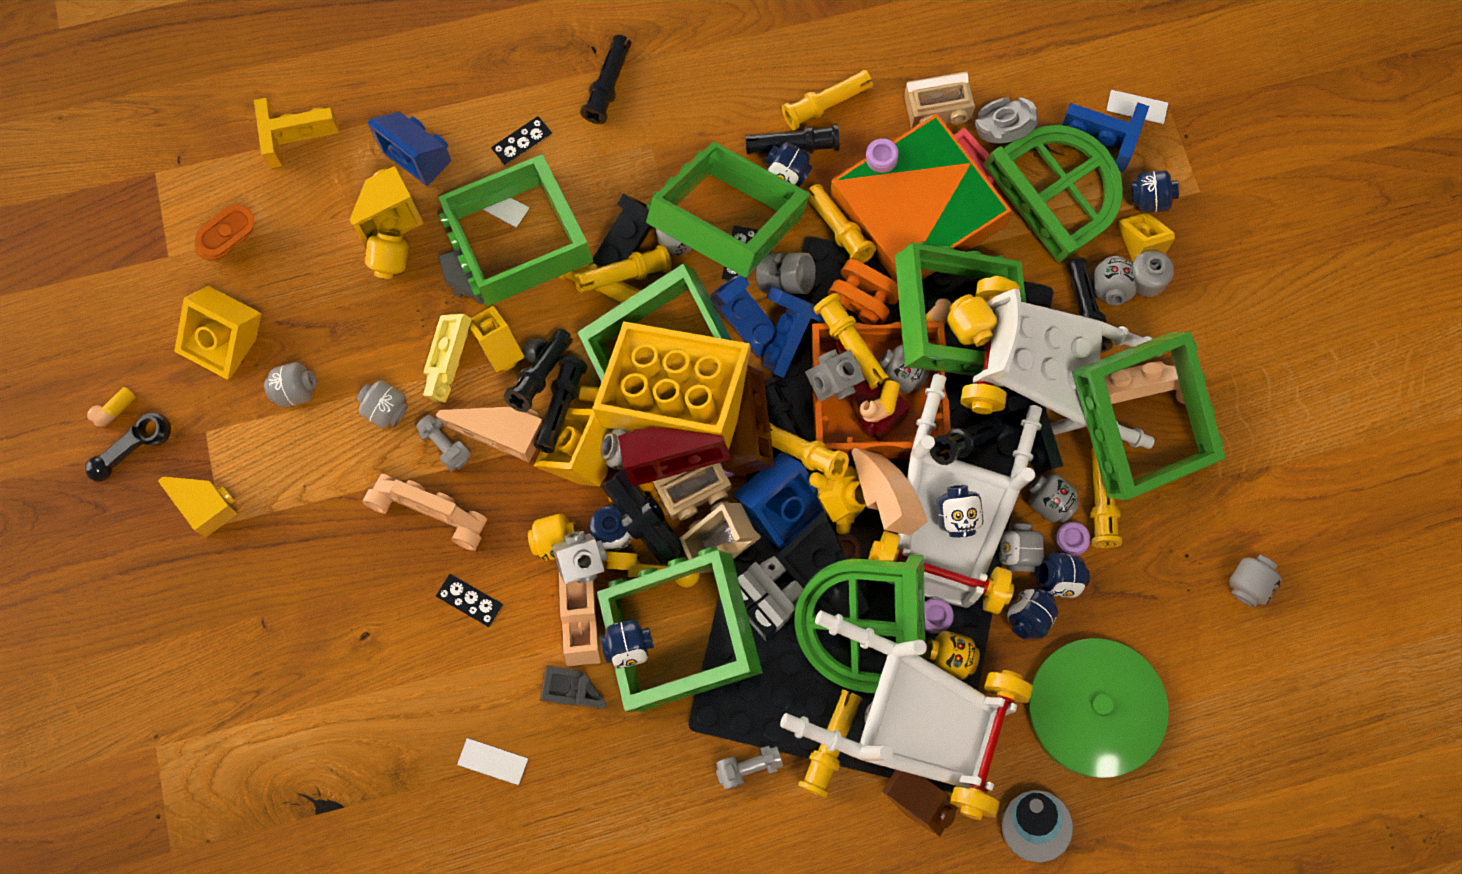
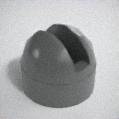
M545 339L528 340L522 348L525 361L532 364L548 342Z

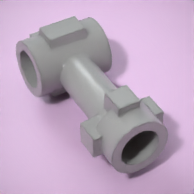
M428 415L421 419L416 426L419 436L424 441L430 438L443 452L439 459L451 472L456 468L460 470L469 462L467 459L472 454L459 440L454 445L441 432L440 428L443 424L437 418L434 419L431 415Z
M777 746L761 748L762 755L738 763L736 756L717 762L718 770H716L720 784H723L724 789L728 790L745 784L743 776L763 769H767L769 774L777 772V768L783 767Z

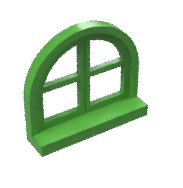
M1049 125L1036 128L1025 137L1013 141L1006 147L1000 146L991 152L983 163L985 169L1058 264L1106 230L1120 209L1123 186L1121 174L1114 158L1097 139L1079 129L1063 125ZM1051 143L1068 145L1080 150L1090 159L1066 174L1044 145ZM1036 148L1059 178L1058 181L1039 194L1014 163L1015 160ZM1098 168L1104 184V199L1098 214L1074 185V183ZM1065 189L1070 192L1091 220V222L1071 236L1046 204V202Z
M910 554L905 563L869 559L843 560L828 565L813 576L798 599L794 623L799 645L815 669L832 682L847 689L876 693L881 674L860 671L859 642L851 639L852 668H849L838 662L825 650L816 633V629L829 630L815 624L817 615L814 612L819 597L831 586L849 580L850 618L843 617V620L865 630L870 627L874 629V634L894 636L896 637V643L923 640L925 642L924 555ZM857 579L895 582V622L858 619ZM926 653L918 655L926 660Z

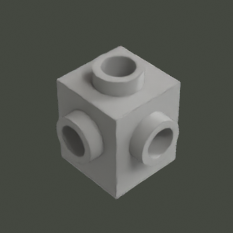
M836 349L817 358L820 363L819 365L805 372L819 402L833 395L836 396L837 400L853 394L856 392L853 386L865 380L860 365L854 358L851 350L839 355Z
M584 531L571 533L565 536L564 542L551 545L560 577L565 584L576 580L578 583H586L596 579L597 573L604 572L602 561L607 560L603 543L601 540L596 541L590 533L585 534Z

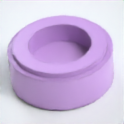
M888 139L874 140L869 144L866 151L868 166L873 171L879 173L891 171L898 162V148Z
M1078 522L1065 523L1055 535V545L1061 553L1079 556L1085 552L1090 544L1089 531Z
M933 598L925 602V631L931 634H939L942 631H946L952 624L954 617L951 606L942 599Z

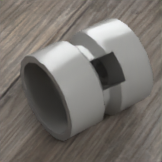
M770 252L757 266L756 277L758 286L763 293H769L771 286H774L790 294L807 295L814 286L815 263L809 253L789 252L786 254L783 252Z

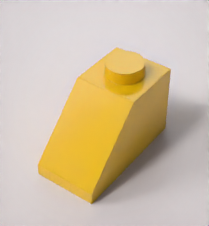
M494 306L471 317L472 320L469 328L496 373L515 367L519 360L525 358L511 330Z
M162 477L158 480L194 531L205 538L238 514L231 505L236 500L224 486L218 488L210 481Z

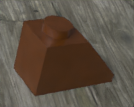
M895 770L882 790L908 818L939 837L944 829L948 828L955 819L958 807L951 804V798L925 777Z

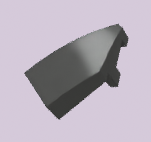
M461 249L440 255L439 259L447 286L452 288L454 296L461 298L465 295L474 298L478 304H485L482 295L475 297L468 282V279L473 277L472 273L465 274L457 257L463 254Z
M552 666L545 667L540 701L606 709L605 700L599 696L586 674L583 675L581 671Z

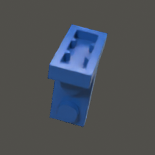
M1138 102L1129 122L1070 103L1062 125L1084 131L1105 146L1118 147L1119 151L1115 162L1119 171L1124 173L1131 160L1150 106Z
M739 275L727 280L711 293L709 297L714 307L719 310L743 342L750 344L751 352L756 358H759L764 354L767 346L773 342L777 328L745 289L750 283L745 277Z
M771 286L766 298L788 309L777 323L776 336L764 352V363L762 366L773 374L784 378L810 319L812 318L821 323L826 322L820 314L816 315L814 312L815 304Z

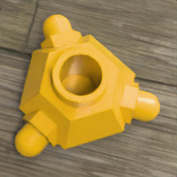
M849 465L843 477L837 481L828 479L825 473H812L809 477V483L818 489L817 498L830 520L836 523L837 534H849L854 518L866 507L856 467L853 468Z

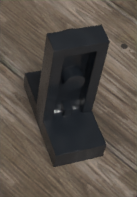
M624 193L622 194L617 205L623 208L592 258L594 264L602 267L628 259L633 252L638 251L653 227L646 223L649 209L645 203Z
M1023 395L1007 398L1003 410L993 412L995 417L1017 412L1019 418L1018 426L1022 433L1023 426L1021 421L1026 419L1029 406L1036 405L1041 407L1042 413L1039 423L1042 426L1040 430L1036 431L1031 450L1033 460L1030 463L1034 467L1036 474L1064 466L1044 406Z

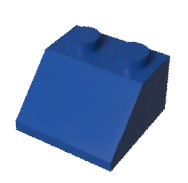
M401 112L371 118L368 122L381 152L425 186H428L452 161L447 150L448 144L437 134L432 136L426 132L423 124L415 117L409 119Z
M780 452L774 458V467L760 470L733 494L736 501L742 504L748 518L780 552L824 511L817 498L818 489L809 483L810 475L803 464L784 452Z

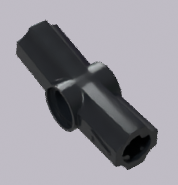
M624 469L611 476L601 485L621 513L620 518L627 532L634 539L640 538L661 565L668 564L669 561L678 558L680 553L684 551L679 537L665 521L663 510L654 498L645 495L639 485L632 487Z

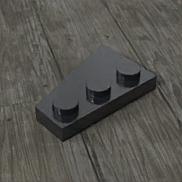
M822 511L776 556L783 567L803 588L823 568L839 561L848 560L825 511ZM849 580L831 586L819 597L817 603L826 613L833 616L840 614L843 617L850 618ZM857 580L858 619H861L871 608Z

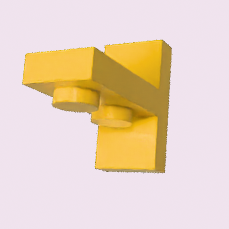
M267 98L254 100L261 155L270 169L283 166L280 151L281 144L340 133L338 121L331 107L314 108L309 112L299 114H283L276 118L275 112Z

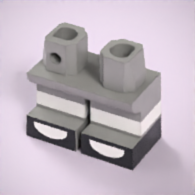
M775 556L760 565L757 562L753 563L746 572L738 577L749 623L765 641L795 615L798 599L804 590L795 580L782 591L774 583L786 571Z

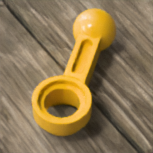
M605 551L607 560H604V562H607L606 568L628 570V577H638L637 573L646 569L657 568V570L668 567L642 564L638 561L637 554ZM700 573L676 579L675 582L681 587H692L698 582Z

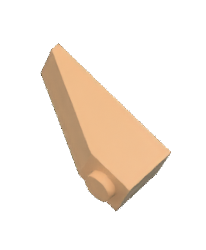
M511 407L439 410L436 415L444 427L528 463L536 450L534 444L537 441L543 424L541 415L536 411L529 409L527 412H519Z

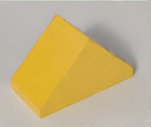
M1149 213L1118 220V226L1132 262L1139 254L1148 250H1157L1166 254L1175 239V233Z

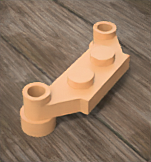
M1162 361L1119 370L1104 376L1112 404L1171 390H1176V399L1180 403L1185 404L1175 366L1165 365Z
M386 474L379 476L374 488L368 490L362 501L370 509L382 514L387 513L392 501L452 525L457 528L452 541L471 551H476L482 539L480 533L487 522V518L475 511L467 513L457 507L455 500L446 494L437 493V495L426 492L425 488L417 482L408 480L404 483Z

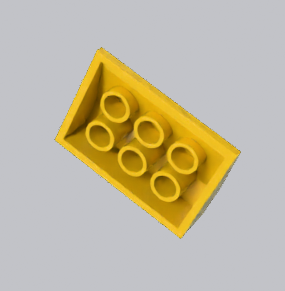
M623 322L592 409L602 427L624 429L630 432L635 429L659 427L723 435L729 450L738 422L751 346L749 343Z

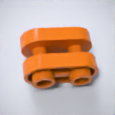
M237 204L224 209L198 229L194 244L196 253L207 261H217L250 236L254 226L252 212L247 207Z
M848 259L841 270V274L846 279V282L835 280L828 290V295L838 293L841 297L839 302L845 311L848 309L857 314L863 323L883 325L890 314V310L885 303L896 304L899 300L897 283L860 261Z

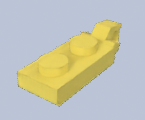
M453 314L440 316L423 372L427 375L423 396L436 403H445L451 391L450 385L454 381L453 378L459 366V360L472 320L467 315Z

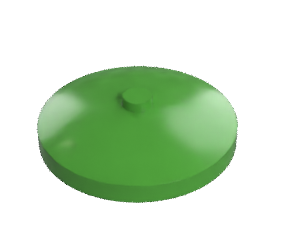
M1100 638L1074 641L1052 653L1035 673L1031 682L1033 690L1030 700L1027 702L1031 729L1045 753L1066 770L1089 778L1105 779L1121 776L1134 771L1146 763L1162 743L1169 717L1165 688L1151 664L1130 647L1119 642Z

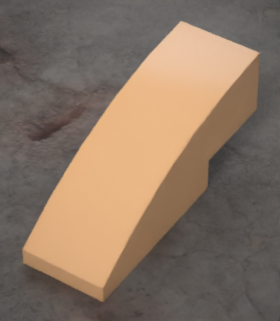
M856 447L851 451L867 508L879 510L884 530L910 536L928 522L914 488L891 461L881 454Z
M559 573L560 617L563 630V654L566 665L577 666L601 663L595 579L586 583H578L576 580L565 584Z

